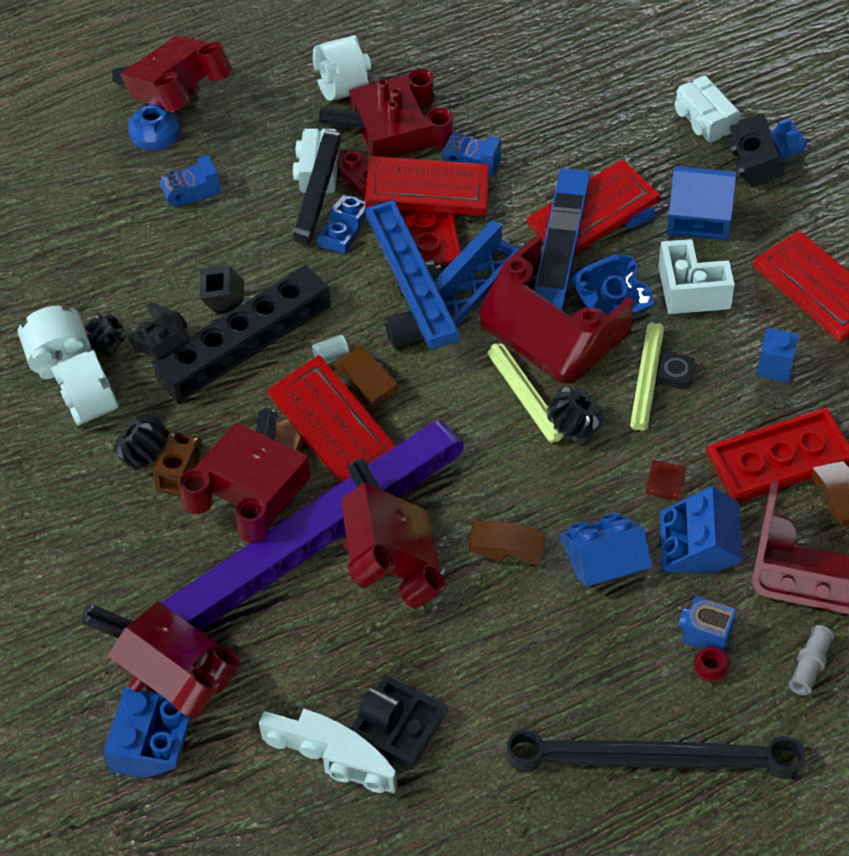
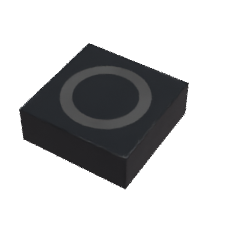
M663 352L657 384L689 390L695 358Z

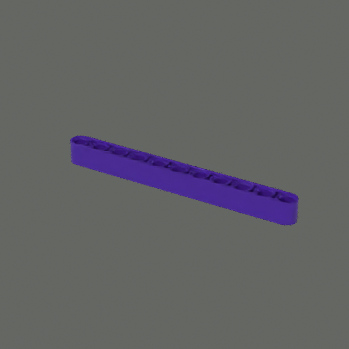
M436 420L368 466L380 488L399 498L455 460L462 452L464 442L443 421ZM349 477L268 531L264 539L250 543L161 602V604L201 632L346 534L341 499L357 488L352 477Z

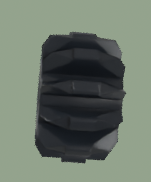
M564 387L557 395H554L546 409L549 413L547 419L555 424L553 429L561 431L563 437L569 436L575 442L579 439L586 442L600 429L605 418L602 415L604 409L596 404L597 399L591 398L587 391L585 393L581 392L578 387L572 389Z
M149 413L137 416L133 422L128 423V426L121 431L122 433L116 439L113 451L125 465L136 471L147 467L151 461H155L158 454L162 453L163 447L168 442L170 432L160 420Z

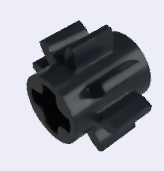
M98 313L84 327L89 332L87 337L91 348L100 353L105 349L112 353L125 340L121 336L124 332L122 323L111 314H107L103 318Z

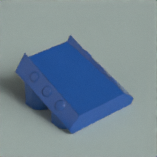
M614 254L584 267L569 280L588 308L598 309L607 316L628 297L633 300L632 316L646 311L656 304L651 297L652 292L648 285L640 282L635 275L637 264L634 258L629 255Z

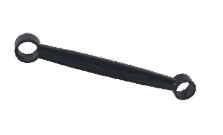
M522 729L514 732L507 742V760L510 766L519 772H532L542 762L651 768H767L776 778L791 779L799 774L805 759V750L802 744L789 736L777 737L771 741L768 747L673 741H543L538 733L529 729ZM529 742L537 747L539 753L532 759L523 760L516 757L512 750L518 743ZM777 749H787L795 754L798 762L791 767L781 766L773 759L772 752Z

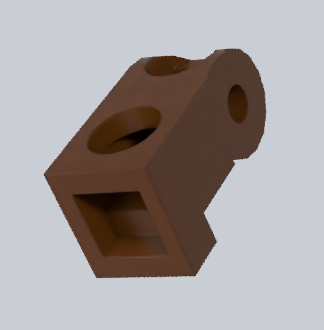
M179 432L171 434L152 470L156 492L181 497L179 479L183 473L194 469V465L197 464L202 450L201 437Z

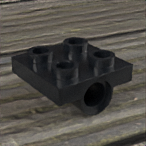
M384 675L377 688L372 686L366 692L358 710V717L350 730L369 742L381 755L413 770L447 715L448 705Z

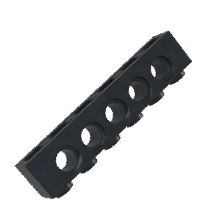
M307 265L290 272L282 280L266 287L261 293L247 302L239 304L231 312L215 319L210 325L199 332L190 335L189 340L162 357L152 360L156 381L179 404L331 306L329 286Z

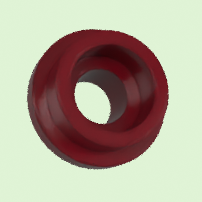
M706 647L699 651L694 658V671L704 681L718 682L724 679L729 672V659L717 647ZM712 663L716 665L717 669H710L705 665Z

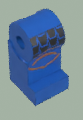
M462 133L452 134L443 150L442 160L447 162L488 164V177L493 178L501 161V138L489 136L487 141L470 138Z
M209 155L197 158L198 165L181 171H170L161 178L160 187L170 205L180 206L186 203L189 204L221 193L217 171Z

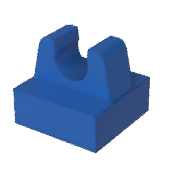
M791 119L779 121L776 129L770 130L780 159L806 151L807 142L795 124H792Z

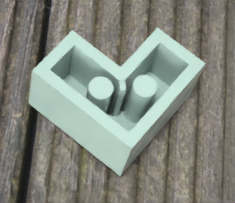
M692 239L661 242L658 267L668 314L731 309L735 284L729 260L697 263Z

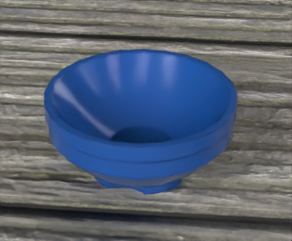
M149 104L131 116L128 122V133L130 140L137 147L147 150H158L170 146L179 138L181 124L178 115L174 111L167 112L164 107ZM157 113L160 115L159 118L153 121L144 119L149 114Z

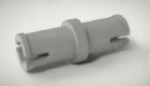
M822 625L813 627L806 647L799 651L797 656L798 665L789 682L790 689L795 693L805 696L808 693L811 694L816 677L825 668L827 662L825 656L831 641L834 639V633L831 629Z

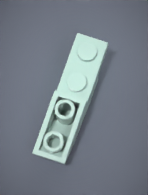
M303 709L299 721L266 711L263 712L259 727L262 740L268 745L277 749L287 747L298 750L302 755L311 759L323 758L325 773L339 782H349L350 780L363 784L373 792L383 793L387 791L395 794L397 789L396 771L383 755L354 731L326 716L307 709Z

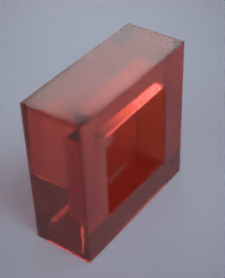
M653 460L646 494L679 501L686 466Z

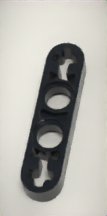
M326 129L323 133L294 231V241L310 245L313 239L341 143V133Z

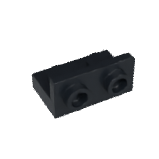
M153 302L146 305L153 321L140 324L135 329L136 332L128 336L133 348L157 359L190 339L185 330L187 323L184 317L178 311L175 312Z

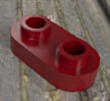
M347 151L338 158V173L358 195L365 198L369 159L359 151Z

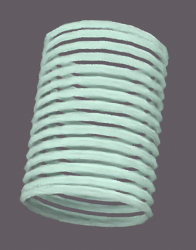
M343 335L312 345L314 357L320 354L327 364L340 359L349 352Z

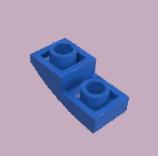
M343 195L330 210V221L318 234L317 246L345 254L366 219L365 208L368 207H365V201Z

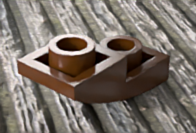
M359 346L333 363L337 373L353 384L357 394L373 407L387 400L390 395L400 389L388 372Z
M844 461L813 467L812 480L827 495V509L842 526L849 525V467Z
M475 521L472 525L468 551L498 562L506 554L537 566L543 558L545 532L507 522Z

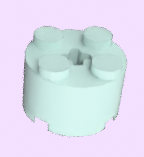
M355 35L324 42L314 47V70H320L322 79L317 81L321 92L327 100H339L350 97V89L369 85L367 71L371 70V62L367 53L362 54Z
M50 306L40 309L27 317L28 323L23 328L21 324L18 328V335L28 365L31 370L39 373L42 379L54 378L51 366L91 350L78 311L71 308L72 312L63 311L62 306Z
M94 349L51 366L54 377L62 389L60 390L67 407L70 408L77 426L119 408L116 397Z

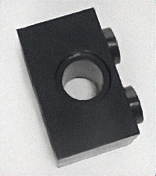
M764 113L730 126L733 138L729 139L728 142L733 155L740 156V160L735 161L741 178L747 176L751 187L785 175Z

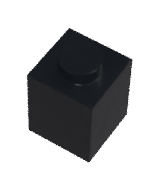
M231 266L201 270L200 299L214 313L232 311L244 302V279Z

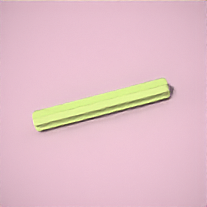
M651 322L647 325L630 426L633 430L645 431L648 429L664 326L660 323L655 324Z
M502 343L493 344L491 349L488 350V356L546 439L550 443L559 442L563 434L559 430H554L555 424L547 419L549 413L546 410L548 408L546 403Z

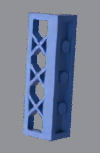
M493 220L434 280L447 309H454L452 319L456 327L489 292L503 263L520 250L502 240V225ZM498 249L509 255L505 260L493 261L492 255ZM478 271H491V276L488 279H474V275ZM472 289L473 295L469 299L456 300L455 295L459 291Z

